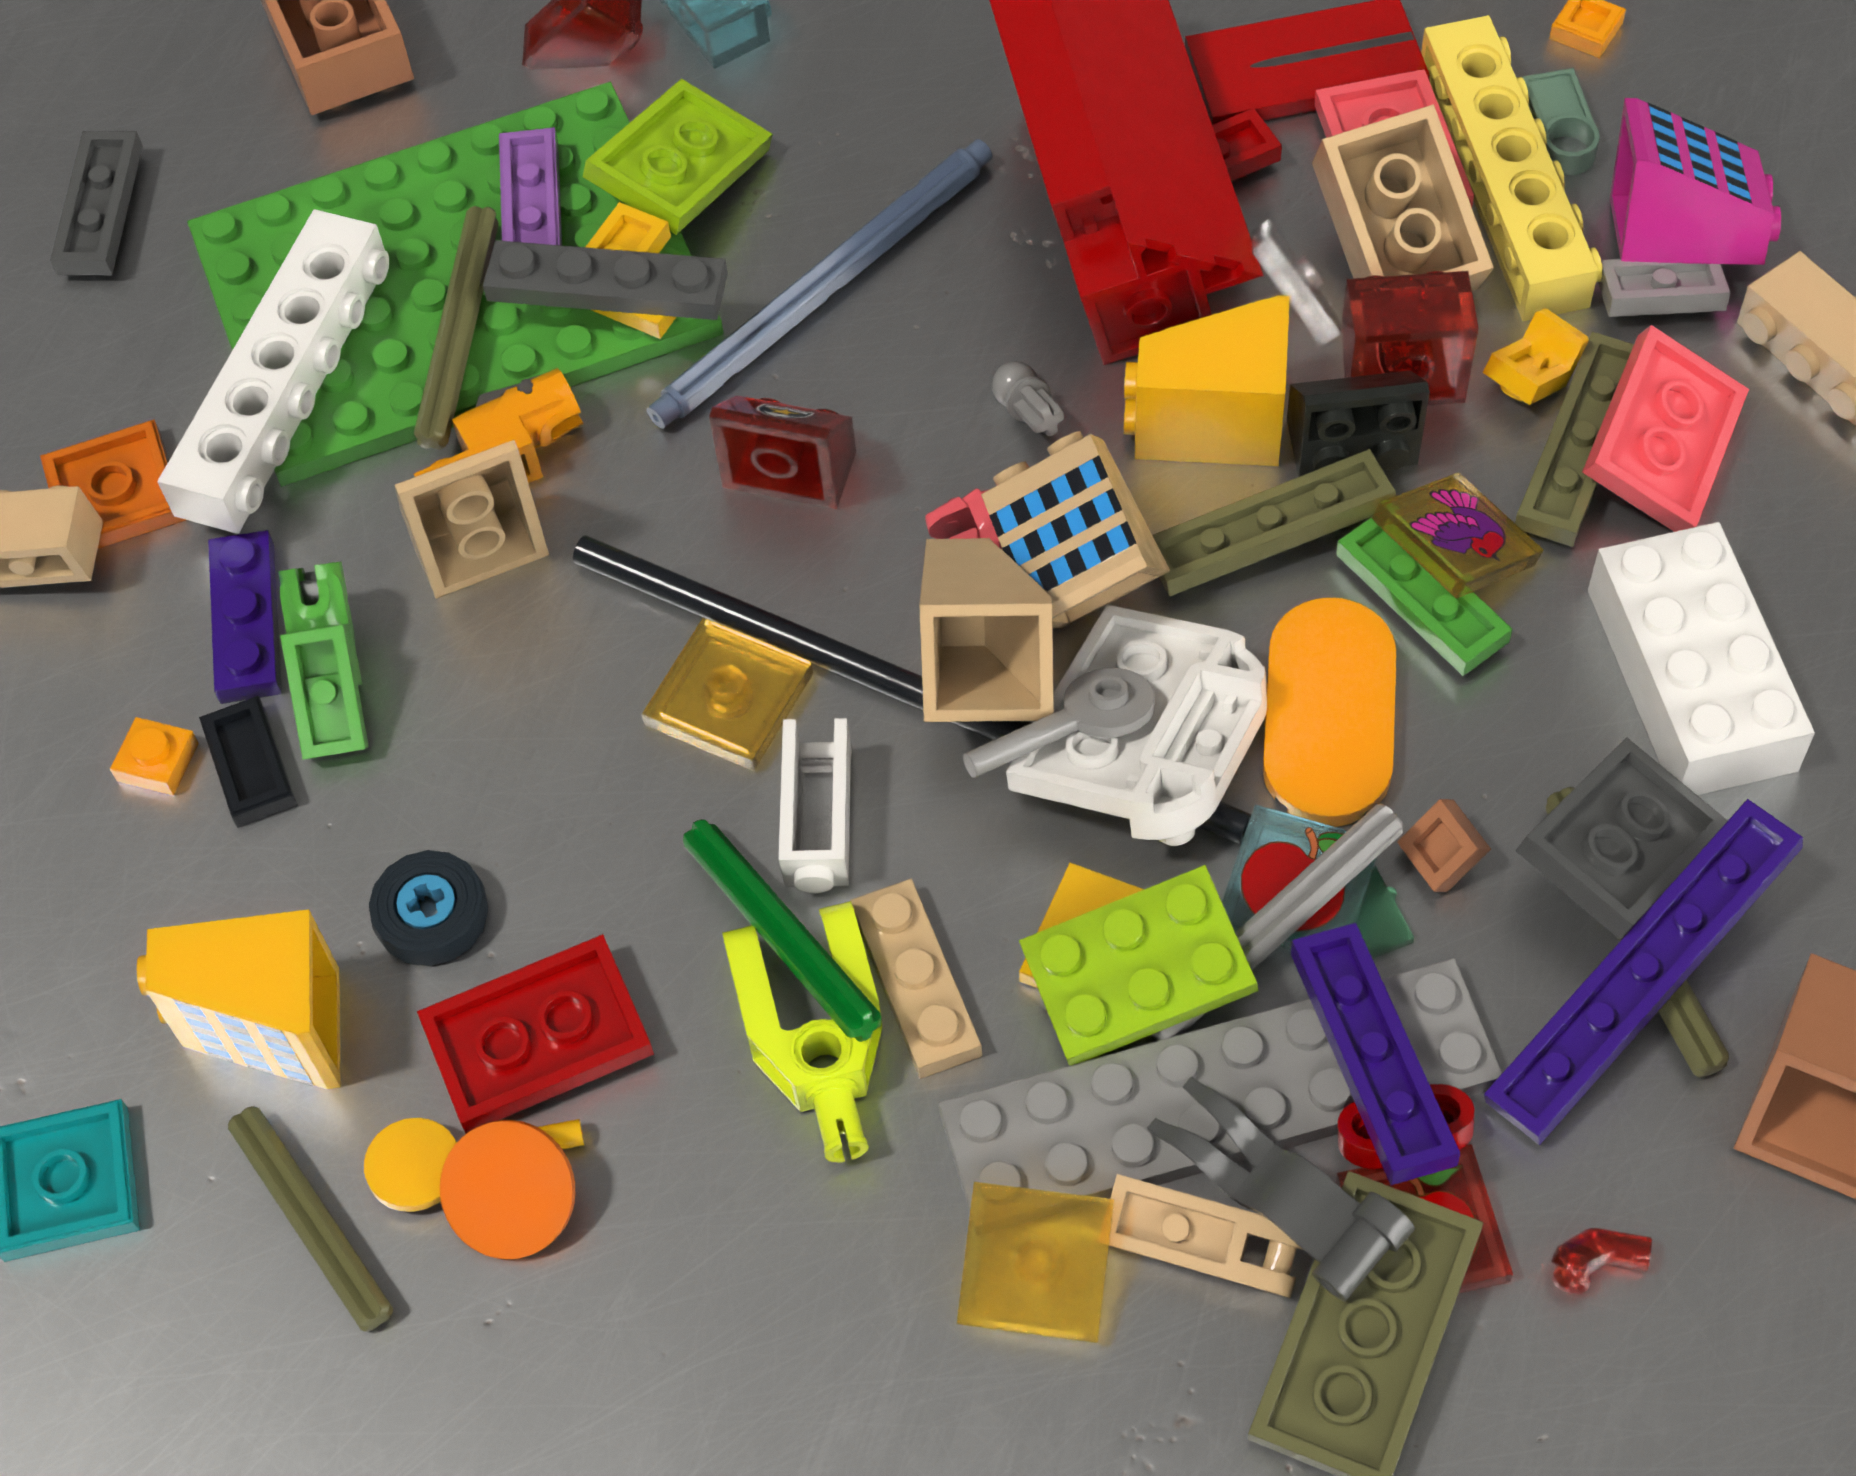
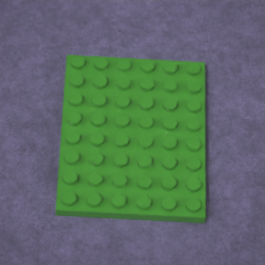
M611 81L187 221L232 350L314 209L376 224L384 249L389 255V269L385 280L380 285L375 286L365 304V312L360 325L356 329L351 330L341 348L337 367L332 373L326 375L316 393L315 404L308 418L301 420L290 440L289 452L285 461L274 469L281 487L417 440L414 435V429L467 210L472 206L480 208L488 206L495 210V218L499 222L495 240L502 241L499 133L555 127L559 153L562 246L586 247L619 202L625 204L583 178L586 160L630 123ZM670 231L671 238L660 251V254L692 256L681 232L675 235ZM483 290L454 418L475 408L479 395L519 384L521 380L542 375L556 368L562 372L569 386L573 387L724 335L722 320L719 315L718 320L676 317L663 337L659 339L589 309L487 301Z

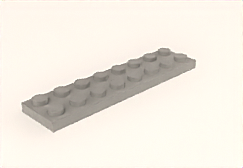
M1455 958L1382 978L1429 1085H1450L1462 1090L1469 1097L1486 1092L1502 1074V1071ZM1307 999L938 1102L940 1116L977 1236L1110 1199L1117 1174L1160 1185L1202 1173L1203 1171L1183 1153L1147 1130V1127L1155 1118L1198 1135L1235 1163L1247 1160L1215 1118L1183 1089V1085L1190 1077L1195 1078L1200 1083L1227 1098L1264 1135L1283 1149L1338 1134V1117L1346 1106L1354 1102V1099L1311 1000Z

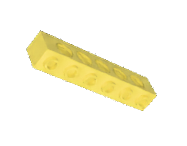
M1490 15L1424 28L1421 54L1430 74L1429 81L1474 193V204L1522 322L1532 320L1535 312L1543 308L1550 310L1556 315L1590 308L1595 284L1602 279L1601 258L1595 247H1588L1583 235L1581 211L1576 203L1570 204L1564 190L1565 180L1559 161H1552L1546 148L1547 140L1544 125L1540 118L1534 119L1528 106L1527 86L1522 77H1516L1511 67L1510 47L1506 37L1498 36Z

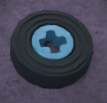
M426 850L406 855L385 869L373 886L369 901V912L374 933L390 954L408 964L432 966L452 961L473 946L484 930L488 914V903L481 879L466 861L449 852ZM425 896L437 902L436 909L438 913L431 917H425L424 913L420 910L418 900L424 901Z

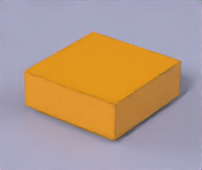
M1568 0L1551 26L1549 39L1600 59L1623 24L1626 9L1604 0Z

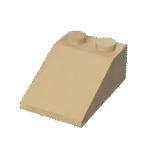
M515 440L395 484L403 519L436 599L549 555Z

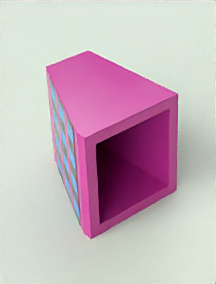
M1625 98L1610 193V204L1621 261L1765 265L1769 241L1777 242L1779 239L1781 209L1780 206H1772L1773 178L1771 174H1764L1759 152L1649 102L1647 103L1638 98Z

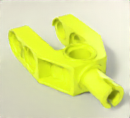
M848 901L820 908L819 915H821L831 957L881 1013L878 995L852 902ZM750 925L722 932L753 1062L800 1112L815 1110L824 1144V1155L827 1161L845 1162L840 1138L842 1134L846 1136L851 1159L862 1156L868 1151L869 1146L863 1134L854 1099L867 1095L883 1031L882 1023L880 1027L872 1032L871 1038L863 1042L847 1037L833 1019L812 1020L799 1028L788 1031L781 1029L755 927ZM821 1055H831L838 1058L833 1065L826 1068H816L809 1065L814 1058Z

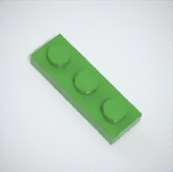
M1388 511L1374 515L1338 540L1336 555L1462 676L1469 673L1510 642L1513 629Z

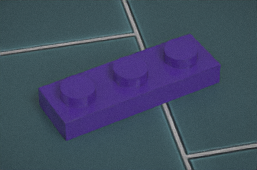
M268 530L208 539L214 692L220 704L244 701L256 696L263 698L281 695L275 554L271 535Z

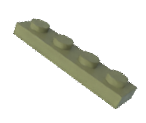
M1592 331L1518 510L1514 525L1515 529L1571 547L1574 546L1599 484L1582 473L1634 344Z
M1368 449L1153 534L1152 536L1170 569L1169 572L1160 576L1159 579L1168 596H1173L1397 507L1396 491L1373 453Z

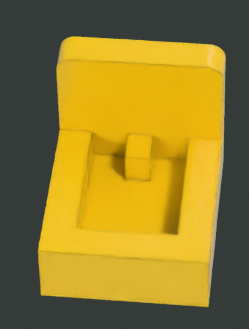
M1543 308L1535 312L1522 339L1491 354L1482 373L1500 384L1501 390L1507 396L1531 405L1567 386L1589 339L1587 335L1562 318Z

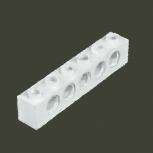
M316 209L312 211L157 481L174 517L239 534L249 514L257 511L263 499L264 487L275 467L280 466L285 461L289 452L290 440L302 419L308 418L311 414L318 389L326 375L332 373L337 367L344 342L351 330L356 329L360 325L365 312V304L375 286L380 285L387 276L389 255L384 249L376 224Z

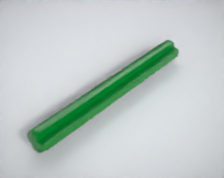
M705 819L693 822L692 829L683 835L684 847L750 924L755 927L756 931L845 1035L855 1038L859 1042L871 1038L872 1032L881 1026V1013L715 824H709Z

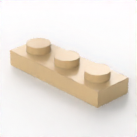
M912 878L851 899L860 933L919 1079L982 1057V1045Z

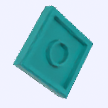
M122 1099L0 1126V1258L4 1262L140 1231L129 1110Z

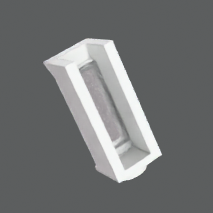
M834 718V742L800 743L796 719H783L779 864L785 887H796L798 890L808 893H822L831 890L833 886H849L852 745L847 718Z

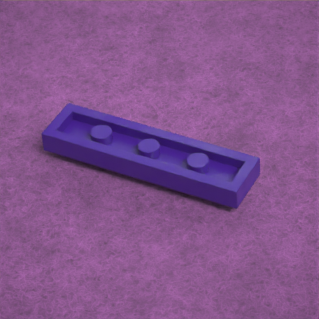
M1357 923L1292 940L1291 957L1390 1185L1457 1167L1460 1157L1458 1146Z

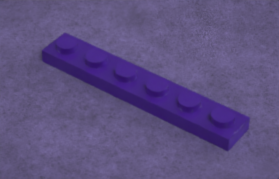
M1747 799L1484 1093L1485 1102L1540 1145L1801 851L1804 837Z

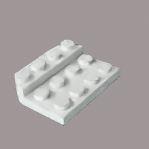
M1106 605L1053 693L1054 713L1064 709L1065 691L1076 678L1097 669L1121 668L1140 674L1151 684L1155 696L1153 716L1142 728L1124 736L1104 738L1076 731L1013 760L1006 771L1008 789L1018 793L1130 819L1132 838L1159 840L1171 846L1182 845L1189 842L1195 834V829L1207 821L1215 812L1266 716L1267 690L1265 666H1262L1254 654L1245 649V637L1233 631Z

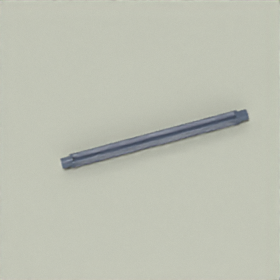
M976 139L965 149H957L919 180L916 186L903 193L661 391V397L646 408L647 414L654 424L664 429L677 417L684 418L722 387L731 376L744 369L828 300V297L837 289L845 286L923 222L932 211L941 207L980 175V169L993 157L987 144L980 139Z

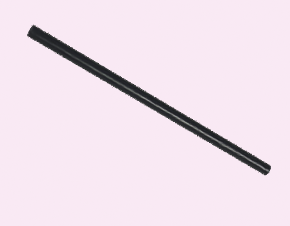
M587 535L581 537L576 544L573 553V562L575 564L923 710L921 675ZM970 721L952 723L989 739L996 740L1033 722ZM1220 801L1211 817L1199 827L1235 843L1242 844L1250 829L1253 815Z

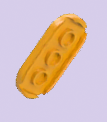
M1318 598L1294 607L1275 626L1269 646L1267 712L1265 716L1263 750L1264 783L1273 799L1275 800L1276 796L1278 801L1287 807V813L1301 822L1321 827L1344 826L1361 819L1365 812L1372 809L1376 803L1380 804L1385 798L1390 787L1393 772L1396 686L1395 640L1389 627L1379 615L1368 607L1343 598Z

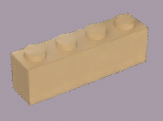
M1799 251L1748 285L1737 324L1744 329L1747 336L1753 342L1761 344L1779 359L1793 377L1805 382L1826 400L1839 417L1849 420L1856 427V297L1804 253Z
M59 485L52 486L49 489L13 492L0 490V588L91 581L103 520L79 486L68 487Z

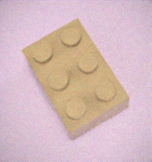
M1434 104L1322 139L1312 165L1369 323L1468 293L1481 287L1494 267Z

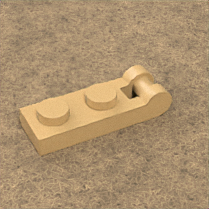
M1117 1174L1098 1241L1104 1245L1286 1298L1292 1297L1296 1277L1290 1276L1296 1250H1303L1281 1229L1260 1214ZM1249 1235L1269 1240L1262 1267L1242 1262Z

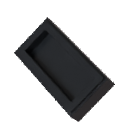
M259 696L199 717L231 817L237 828L298 806L264 705Z

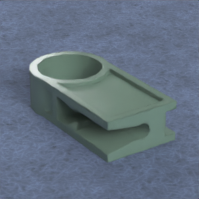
M1574 68L1522 76L1527 86L1528 106L1534 119L1540 118L1544 125L1547 140L1546 148L1551 160L1559 161L1564 175H1577L1587 171L1595 161L1600 135ZM1560 137H1571L1583 142L1587 148L1578 152H1567L1554 146L1551 141Z

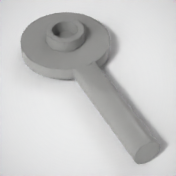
M1103 668L1087 672L1076 678L1067 687L1064 694L1063 710L963 754L965 767L968 773L975 778L1076 731L1104 738L1119 737L1133 733L1147 724L1153 716L1155 710L1153 687L1143 676L1126 669Z

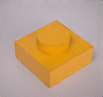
M135 717L110 767V771L117 782L174 796L199 742L192 730Z

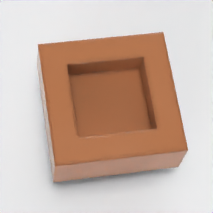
M1439 799L1397 841L1434 892H1448L1491 850L1454 799Z

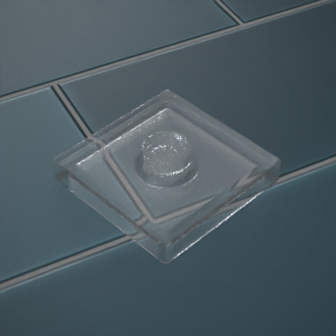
M1268 219L1252 231V253L1284 296H1290V305L1318 343H1323L1325 346L1342 333L1338 313L1319 289L1325 282L1305 254L1299 258L1294 255Z

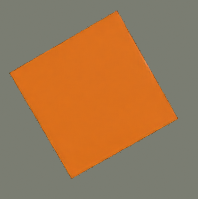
M155 419L40 455L48 488L59 485L68 487L79 486L102 518L103 525L98 549L186 521L185 519L174 517L157 482L169 460Z

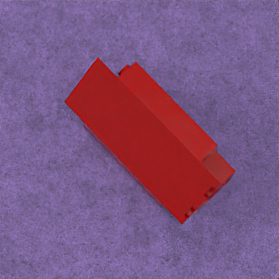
M989 0L1048 197L1103 365L1139 354L1140 337L1212 315L1207 294L1264 276L1169 0Z

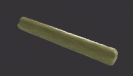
M255 1106L247 1107L240 1114L233 1116L229 1120L228 1130L360 1330L369 1332L386 1322L393 1314V1307L260 1108Z

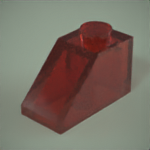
M551 0L525 24L522 65L531 70L608 66L624 51L632 50L640 40L643 32V24L641 23L642 0Z

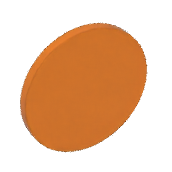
M498 1120L476 1127L465 1134L454 1145L443 1165L440 1178V1198L446 1219L456 1235L464 1243L486 1256L498 1259H519L539 1252L550 1245L565 1229L575 1203V1179L565 1152L549 1134L526 1122Z

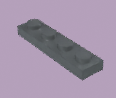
M495 240L483 289L487 301L718 320L728 272L726 260L722 258Z

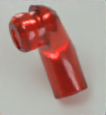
M1600 1228L1585 1229L1556 1248L1551 1260L1556 1265L1552 1281L1562 1291L1581 1294L1588 1291L1591 1286V1273L1605 1265L1647 1272L1651 1256L1652 1238Z

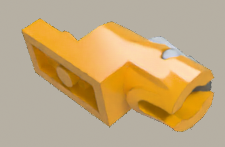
M556 368L542 375L521 380L519 384L479 395L475 408L451 419L462 452L450 458H443L434 462L429 467L414 473V477L515 440L528 483L542 478L543 474L535 449L550 445L568 434L571 430L584 424L578 414L581 412L578 403L562 372Z

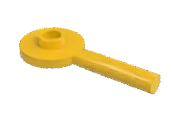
M407 1118L385 1127L374 1137L365 1154L364 1174L371 1192L387 1207L404 1212L425 1210L441 1202L440 1178L443 1165L449 1152L457 1143L453 1135L443 1125L426 1118ZM580 1119L538 1126V1128L549 1134L562 1149L584 1146Z

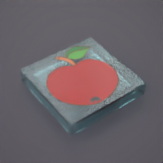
M1255 805L1222 900L1234 931L1236 932L1348 830ZM1378 857L1279 947L1291 950L1292 940L1357 923Z

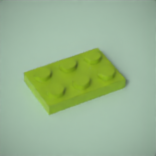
M681 78L586 160L583 178L625 204L668 221L670 231L677 235L769 151L773 134Z
M1206 865L1019 940L1069 1066L1088 1061L1259 991L1257 981Z

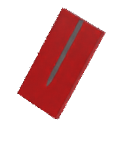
M1400 0L1367 1L1185 36V48L1212 125L1252 108H1255L1263 120L1316 111L1314 104L1315 93L1318 89L1425 69L1430 80L1429 71Z

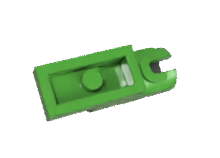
M342 561L314 565L315 571L306 573L304 568L278 571L280 600L286 634L280 635L303 760L369 748L358 685L362 684Z

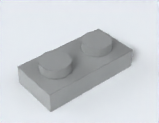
M1621 259L1601 260L1602 279L1598 284L1608 317L1726 311L1730 290L1721 264L1621 261Z

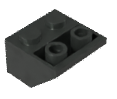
M1409 370L1290 384L1287 424L1298 477L1368 449L1371 450L1384 471L1397 470L1409 465H1418L1430 394L1428 382Z

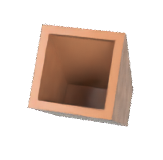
M1811 953L1787 1007L1733 1149L1856 1199V970Z

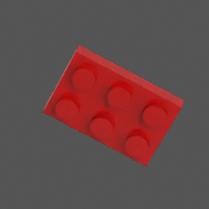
M603 934L417 1011L465 1134L483 1124L506 1118L654 1055L650 1040Z

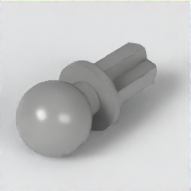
M1012 361L1000 366L992 379V391L997 401L1006 406L1008 413L1015 420L1026 422L1035 433L1044 431L1047 436L1056 434L1058 432L1057 424L1064 419V411L1051 398L1049 386L1044 380L1037 377L1035 371L1029 365L1023 362Z

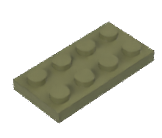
M1348 1171L1342 1186L1346 1193L1359 1203L1371 1191L1381 1195L1407 1216L1413 1223L1415 1230L1397 1252L1391 1250L1386 1252L1346 1302L1339 1300L1328 1292L1313 1277L1312 1272L1320 1264L1314 1259L1248 1432V1440L1336 1476H1393L1484 1222Z

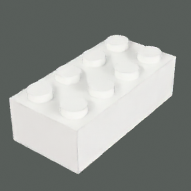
M1720 522L1598 549L1588 593L1660 765L1696 795L1799 772L1815 732Z

